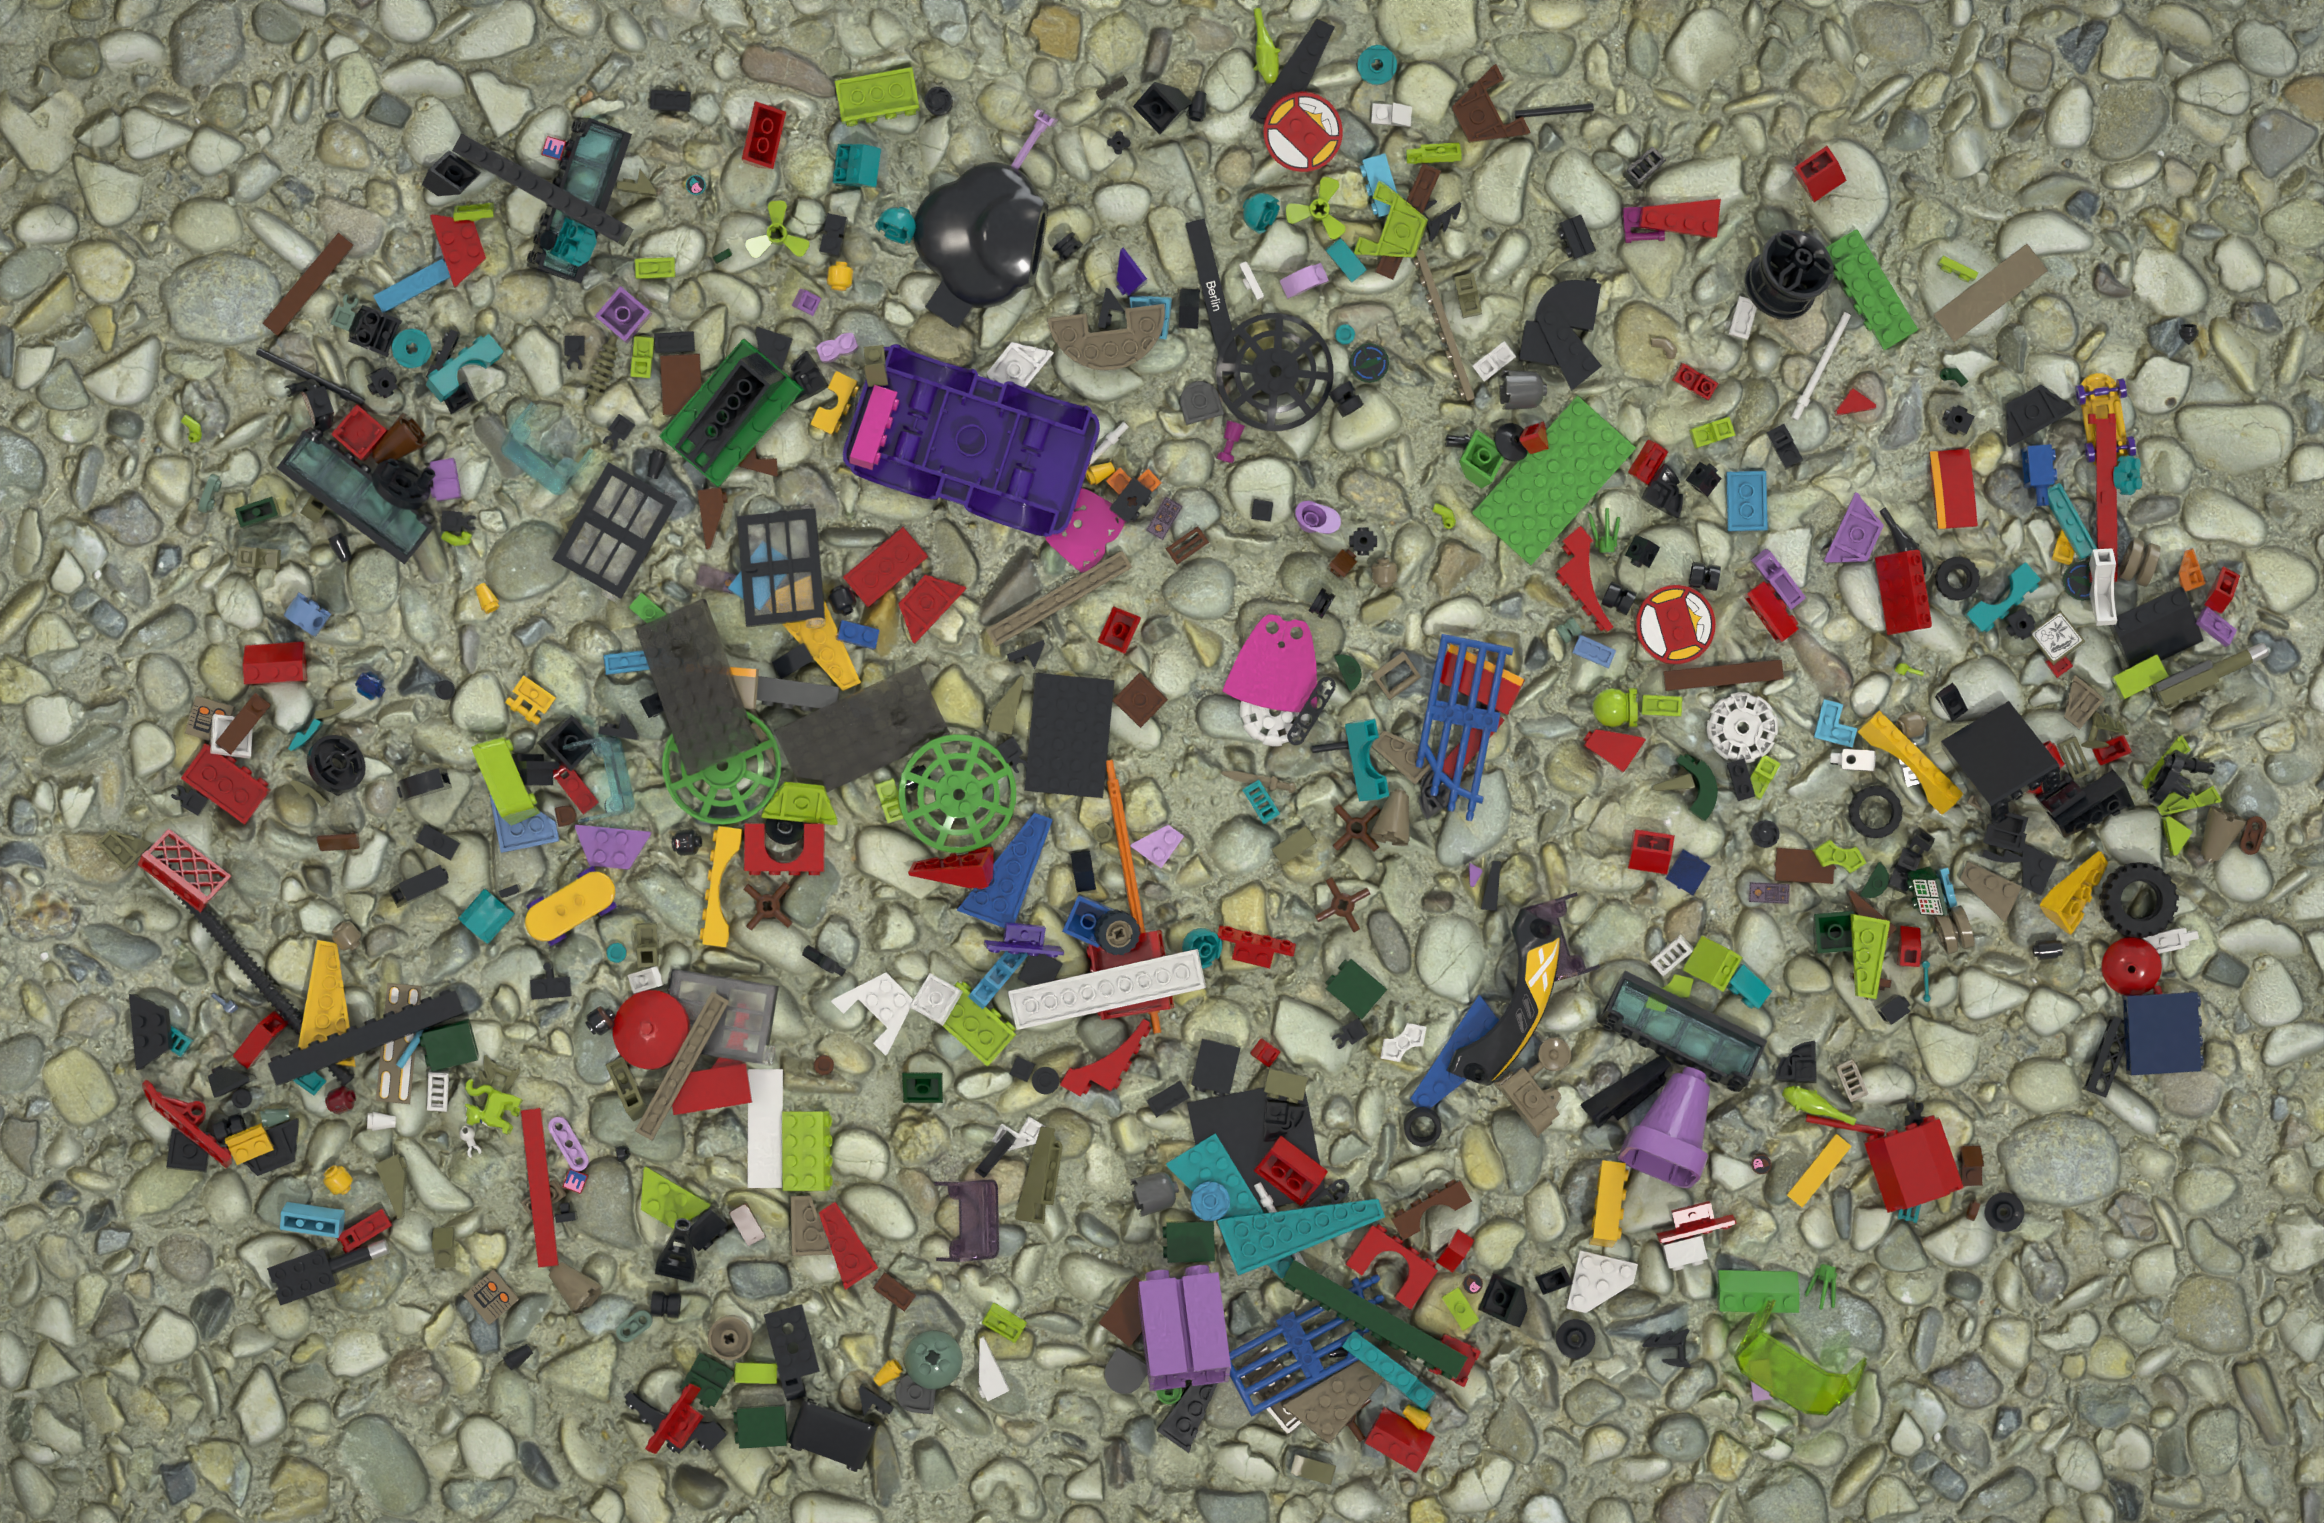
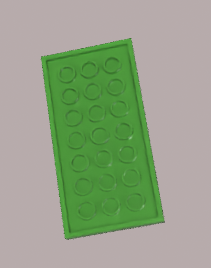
M1578 395L1546 430L1549 449L1533 454L1528 452L1527 456L1516 463L1472 512L1478 520L1530 566L1636 449L1635 446Z

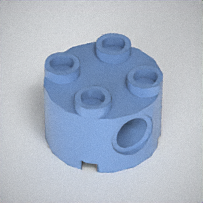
M298 592L286 609L284 616L316 637L332 614L324 608L319 610L320 605L312 599L307 602L308 598Z

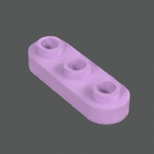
M563 1117L553 1118L549 1122L548 1128L569 1166L575 1171L584 1170L589 1164V1157L570 1124ZM557 1123H561L563 1125L562 1130L556 1129ZM567 1140H571L573 1142L572 1147L566 1146ZM577 1157H581L583 1159L582 1164L576 1163Z

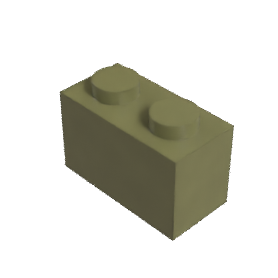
M1269 1068L1264 1092H1267V1097L1278 1099L1280 1095L1287 1097L1286 1101L1298 1103V1100L1303 1101L1308 1077Z

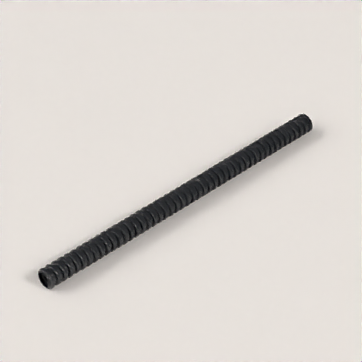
M158 855L156 858L158 859L164 857L163 855ZM178 896L177 899L182 901L181 904L186 905V909L190 910V914H194V918L198 919L199 924L202 923V928H206V932L210 933V937H214V941L219 943L218 946L223 947V952H227L226 955L231 957L230 960H234V964L239 966L238 969L243 970V974L247 975V979L252 980L251 984H255L256 989L259 988V993L264 994L263 997L268 999V1003H272L271 1006L276 1008V1012H280V1017H284L283 1020L288 1022L287 1025H291V1029L296 1031L295 1034L300 1035L303 1022L302 1013L297 1012L298 1009L293 1007L294 1004L289 1003L290 1000L285 998V994L282 995V990H278V986L273 984L274 981H270V977L265 975L266 972L261 971V966L258 967L257 962H253V957H249V953L245 952V948H241V944L236 942L237 939L232 938L233 935L228 933V929L225 930V925L220 924L221 921L216 919V915H212L213 912L208 910V906L200 913ZM339 1064L329 1066L328 1071L333 1073V1077H337L336 1081H340L341 1086L347 1085L355 1076L354 1073L350 1072V1068H346L347 1066Z

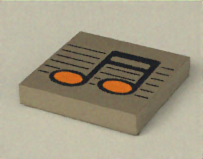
M196 696L185 734L211 741L212 716L214 714L232 716L235 707Z
M495 1269L463 1295L488 1325L492 1324L520 1299Z

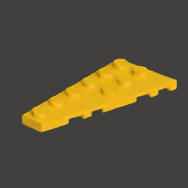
M808 576L794 583L797 611L814 609L811 576ZM790 585L775 591L777 613L792 612ZM770 598L765 606L772 613V602ZM824 600L825 618L782 625L800 644H806L814 660L841 690L845 691L861 684V681L844 643L836 640L838 629Z
M317 940L298 1044L301 1050L308 1048V1044L313 1041L319 1040L320 1043L327 1040V1036L337 1032L338 1035L346 1033L345 1029L350 1028L336 943ZM354 1057L337 1063L339 1065L356 1067Z

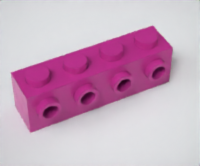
M874 385L850 455L851 464L873 470L874 464L878 465L881 453H878L880 446H885L887 440L885 432L887 428H891L893 417H891L892 411H897L900 400L897 399V392Z

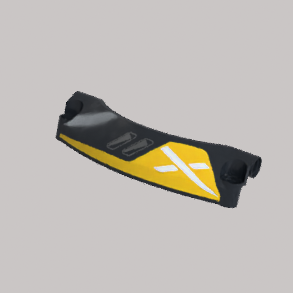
M1520 908L1512 926V933L1518 952V977L1511 1002L1501 1019L1488 1033L1477 1041L1455 1050L1446 1071L1475 1083L1490 1086L1519 1056L1537 1029L1551 997L1560 955L1561 929L1559 926ZM1551 928V933L1547 935L1548 930ZM1484 1072L1485 1076L1483 1079H1481V1075Z

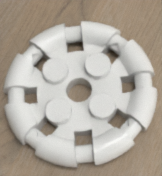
M1747 692L1730 694V697L1719 700L1712 708L1710 720L1707 721V735L1714 745L1713 749L1726 760L1737 761L1745 758L1746 763L1755 762L1754 759L1765 756L1775 744L1773 742L1775 735H1778V721L1771 711L1773 708L1763 698L1752 696ZM1747 702L1754 704L1753 710L1746 708ZM1735 704L1737 709L1730 711L1728 706ZM1764 713L1767 720L1761 722L1759 715ZM1719 716L1725 718L1723 725L1717 723ZM1740 722H1745L1748 725V731L1744 734L1737 730ZM1763 731L1768 732L1766 739L1760 738ZM1723 733L1726 741L1721 742L1718 735ZM1755 744L1757 750L1751 752L1749 746ZM1733 746L1740 747L1738 753L1731 751Z
M1244 701L1240 702L1239 708L1240 718L1243 719L1245 731L1254 740L1258 739L1263 742V745L1282 746L1283 743L1289 742L1287 734L1292 726L1291 722L1300 713L1281 711L1279 716L1274 717L1269 713V708L1256 706ZM1255 713L1258 721L1252 722L1250 715ZM1302 715L1301 723L1304 725L1309 723L1310 715ZM1298 723L1295 726L1299 728L1298 731L1291 733L1292 741L1298 739L1300 732L1304 729ZM1262 727L1269 729L1267 735L1260 732ZM1285 728L1286 734L1279 736L1278 730Z

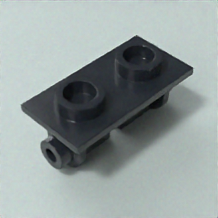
M1745 758L1727 763V769L1730 773L1737 801L1755 797Z

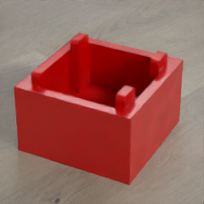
M356 405L331 435L360 460L365 462L373 453V448L388 430L362 407Z

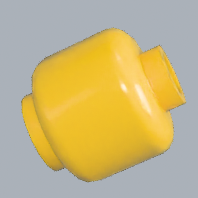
M836 261L835 265L829 266L827 284L831 286L832 290L846 291L847 288L852 286L853 269L847 267L848 263Z
M333 1165L325 1171L323 1183L333 1195H344L351 1190L350 1185L353 1178L343 1166Z

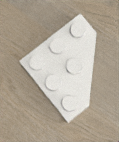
M1579 1250L1572 1280L1573 1284L1571 1285L1566 1308L1587 1313L1634 1283L1638 1264Z

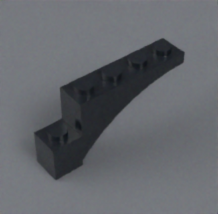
M632 1389L624 1396L626 1405L632 1410L635 1408L640 1413L639 1418L645 1424L649 1423L654 1428L652 1431L655 1434L659 1429L661 1421L668 1414L641 1399ZM716 1419L711 1422L700 1421L682 1449L676 1447L668 1439H666L668 1442L666 1446L673 1453L677 1451L679 1454L697 1438V1443L703 1450L708 1449L711 1451L727 1436L728 1432Z

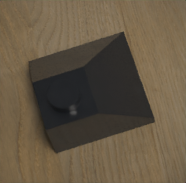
M1154 82L1133 105V108L1160 135L1184 113L1192 102L1179 88Z
M448 150L428 170L422 186L436 196L460 195L481 172Z
M570 715L551 728L537 742L552 759L559 762L569 771H572L598 744L573 715Z
M222 1065L212 1069V1074L208 1075L214 1098L221 1097L257 1079L253 1074L229 1066L223 1068Z
M1493 1273L1478 1310L1520 1328L1528 1310L1524 1287Z

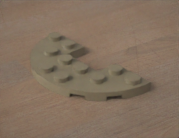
M1165 304L1126 308L1127 328L1089 333L1087 313L1047 318L1055 342L1070 359L1095 370H1116L1136 363L1154 347L1164 326Z

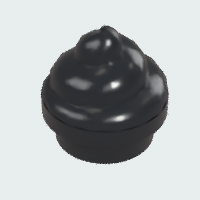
M2182 324L2181 329H2179V335L2186 344L2190 345L2198 337L2199 330L2195 324Z

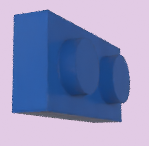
M841 620L836 640L874 650L877 645L879 629Z

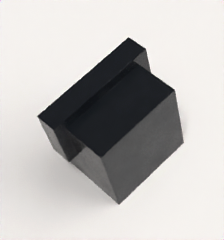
M512 754L524 786L553 785V770H559V762L544 761V754Z
M2009 812L2007 819L2003 822H1995L1994 824L1989 822L1987 824L1982 843L2022 853L2027 836L2025 829L2029 817Z

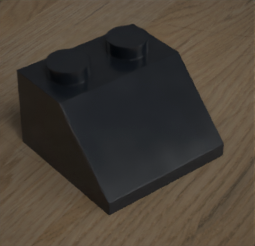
M714 1206L690 1227L692 1244L698 1252L702 1248L706 1251L713 1244L712 1239L716 1235L720 1238L728 1231L726 1226L729 1222Z

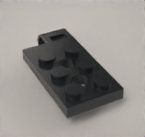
M801 1304L764 1315L787 1402L806 1397L807 1394L802 1377L820 1372L806 1315ZM787 1323H791L794 1327L793 1332L789 1335L783 1332V1326ZM792 1342L797 1343L799 1346V1350L795 1354H791L788 1351V1345Z

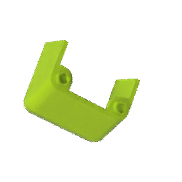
M505 737L478 743L471 747L495 806L503 820L513 826L540 813L539 809L534 805L537 804V800L533 792L529 794L512 758L514 747L510 739L507 740Z

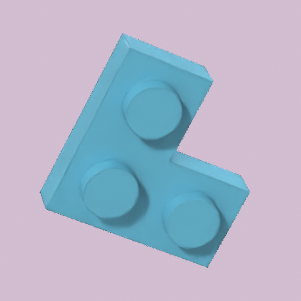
M1823 699L1813 738L1850 748L1853 747L1857 728L1839 724L1843 704Z

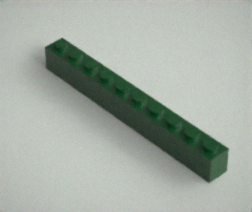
M1293 1260L1282 1280L1285 1283L1284 1287L1292 1292L1298 1290L1302 1293L1301 1297L1310 1302L1314 1299L1320 1303V1308L1328 1312L1330 1309L1337 1312L1336 1316L1343 1321H1347V1319L1353 1321L1354 1327L1361 1331L1369 1330L1372 1332V1337L1379 1341L1382 1338L1389 1342L1388 1346L1397 1351L1401 1348L1407 1352V1357L1415 1361L1418 1358L1424 1361L1423 1365L1431 1370L1436 1368L1442 1371L1440 1375L1448 1380L1458 1377L1468 1358L1296 1260Z

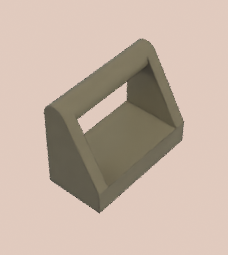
M1404 651L1371 674L1389 701L1421 678ZM1405 661L1413 674L1388 692L1380 678Z

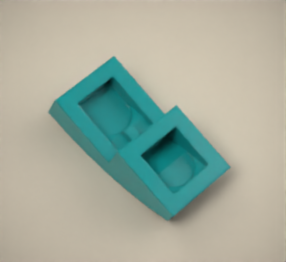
M1338 238L1325 249L1350 282L1356 280L1367 270L1341 238Z
M314 718L306 734L297 732L288 749L296 751L303 747L317 734L324 722Z

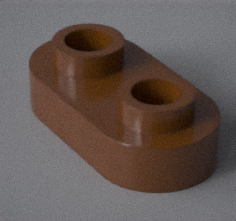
M2253 816L2245 824L2239 848L2246 855L2256 854L2261 847L2267 828L2263 818ZM2253 823L2258 824L2257 830L2252 828ZM2248 841L2252 843V847L2250 849L2246 847V843Z

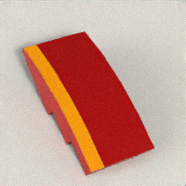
M1969 449L1930 451L1931 485L1934 497V510H1936L1937 529L1977 527L1976 500Z
M1452 644L1445 655L1440 679L1441 684L1450 688L1459 647ZM1466 651L1458 692L1469 697L1477 656ZM1485 660L1477 701L1488 706L1496 665ZM1503 669L1495 710L1506 715L1509 714L1525 679Z

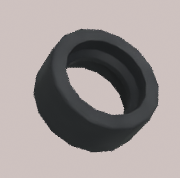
M1417 1107L1411 1110L1403 1122L1404 1132L1408 1141L1419 1147L1434 1144L1442 1132L1438 1114L1427 1107ZM1418 1117L1430 1118L1434 1123L1433 1132L1426 1137L1415 1136L1411 1131V1124L1414 1119Z

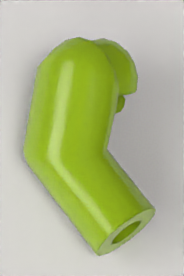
M444 531L441 536L442 540L453 546L468 545L472 538V534L467 531H463L461 536H455L448 531Z

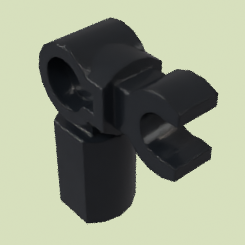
M807 945L802 952V956L832 974L835 972L843 977L846 969L814 947Z

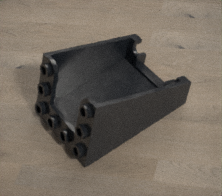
M2010 701L1941 741L1943 751L1992 824L1995 822L2001 823L2007 819V814L2009 813L2008 802L2023 797V793L2028 790L2033 791L2041 786L2043 792L2048 791L2051 793L2060 785L2059 764Z

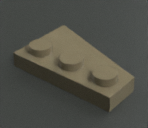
M1383 731L1379 738L1371 745L1377 753L1414 785L1431 767L1426 757L1424 758L1422 768L1416 767L1419 745L1410 743L1389 732ZM1432 752L1433 755H1434V757H1435V759L1437 760V755H1438V754Z
M1967 861L1959 877V880L1979 897L1990 910L2003 922H2006L2022 886Z
M790 1196L791 1256L832 1255L811 1196Z

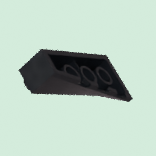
M2112 769L2083 788L2086 796L2060 815L2053 818L2048 812L2047 814L2052 825L2063 838H2066L2086 829L2090 823L2098 824L2103 821L2104 817L2111 814L2116 816L2121 813L2120 810L2124 808L2132 809L2135 805L2125 782Z

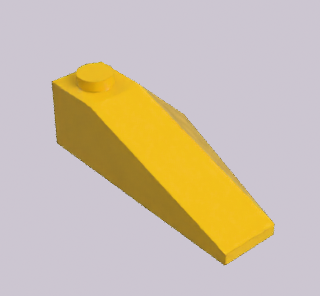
M2096 852L2053 887L2039 905L2048 919L2070 935L2082 921L2085 914L2082 912L2086 902H2091L2092 896L2090 895L2092 889L2099 884L2108 865L2102 852Z

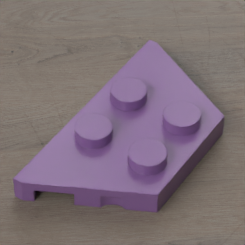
M1854 493L1823 562L1868 561L1884 525L1862 500L1859 493Z
M575 825L589 866L630 869L652 832Z

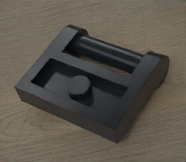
M2068 774L2062 777L2063 779L2060 780V785L2055 791L2051 793L2047 791L2035 796L2038 803L2053 818L2086 796L2084 790Z

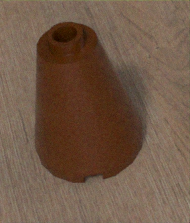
M402 413L373 448L372 457L377 464L389 459L397 460L428 444V440L425 442L423 440V437L426 436L415 420L405 418L407 414Z

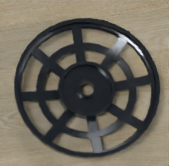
M1282 313L1257 315L1238 325L1223 342L1215 367L1218 391L1229 411L1243 423L1264 431L1290 430L1303 425L1313 418L1327 401L1334 378L1331 353L1322 336L1302 319ZM1275 319V330L1261 332L1251 337L1244 329L1250 324L1261 320ZM1283 319L1301 325L1312 336L1304 342L1296 335L1283 331ZM1238 334L1246 343L1238 352L1235 364L1223 363L1229 344ZM1274 336V348L1263 350L1256 342L1262 338ZM1282 337L1294 341L1299 347L1292 353L1282 349ZM1317 341L1325 353L1328 373L1317 371L1315 358L1309 349ZM1250 347L1257 357L1253 365H1243L1241 361ZM1304 352L1309 359L1311 371L1299 369L1296 359ZM1272 366L1280 368L1281 374L1279 377H1273L1270 374ZM1222 371L1234 372L1236 386L1241 396L1233 403L1224 388ZM1240 372L1252 374L1255 384L1247 391L1242 384ZM1298 378H1309L1308 387L1301 396L1294 386ZM1316 379L1326 380L1327 385L1323 396L1312 410L1305 400L1312 392ZM1259 390L1270 395L1269 406L1257 402L1252 396ZM1288 392L1295 400L1286 406L1277 407L1278 395ZM1247 401L1256 409L1268 412L1267 424L1248 418L1238 408ZM1298 406L1305 413L1304 417L1292 423L1275 425L1276 413L1287 412Z

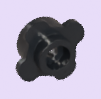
M1117 131L1112 138L1107 140V145L1111 146L1117 155L1122 154V150L1131 144L1130 140L1126 139L1121 131Z

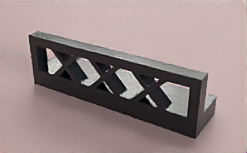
M2110 1016L2083 1090L2104 1098L2108 1095L2125 1049L2124 1035L2118 1037L2116 1034L2119 1024L2124 1025V1020L2116 1016ZM2117 1041L2119 1051L2111 1055L2109 1051L2112 1043ZM2110 1059L2113 1066L2112 1070L2104 1074L2103 1067L2105 1062ZM2101 1078H2103L2106 1084L2103 1092L2095 1090Z

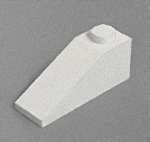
M982 1336L980 1337V1387H978V1391L982 1399L986 1397L987 1401H990L1008 1392L1010 1389L985 1337Z

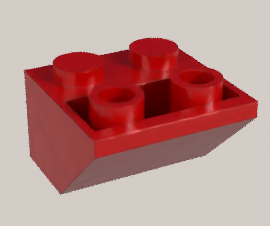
M1825 146L1792 169V172L1813 203L1847 181L1838 160L1828 146Z
M1633 829L1628 869L1667 875L1675 835Z

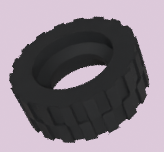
M1960 556L1949 558L1942 562L1936 570L1935 585H1937V590L1949 600L1959 601L1969 598L1979 587V570L1974 562L1972 563L1968 558ZM1954 569H1961L1967 575V582L1962 588H1953L1948 582V575Z

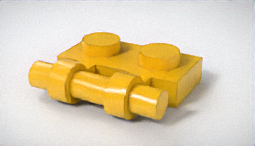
M523 675L512 691L518 695L517 699L514 700L508 697L505 703L511 707L512 711H517L523 715L529 723L533 722L538 725L542 719L536 713L539 710L546 714L556 700V697ZM524 700L533 706L531 710L521 705Z

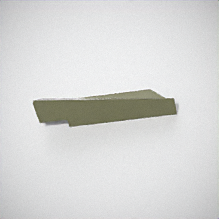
M1040 1127L1016 1211V1220L1044 1224L1046 1205L1054 1204L1063 1149L1061 1142L1056 1140L1054 1136V1128Z

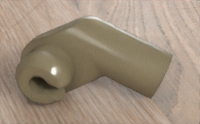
M1652 337L1651 347L1663 348L1667 359H1674L1676 357L1677 348L1669 339Z

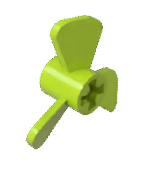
M1323 177L1320 181L1319 198L1314 200L1310 206L1294 203L1286 206L1287 221L1290 224H1295L1311 216L1315 221L1323 222L1330 239L1335 240L1345 233L1346 228L1329 214L1330 207L1328 201L1338 190L1339 182L1330 177ZM1318 204L1324 207L1323 211L1325 213L1322 215L1320 212L1317 214L1314 212Z
M771 201L768 204L772 224L767 229V235L751 238L746 241V248L753 258H759L771 244H785L797 257L804 256L810 247L808 240L788 235L786 228L782 225L787 209L785 201ZM776 229H780V233H782L783 237L780 239L772 237V233L775 234Z

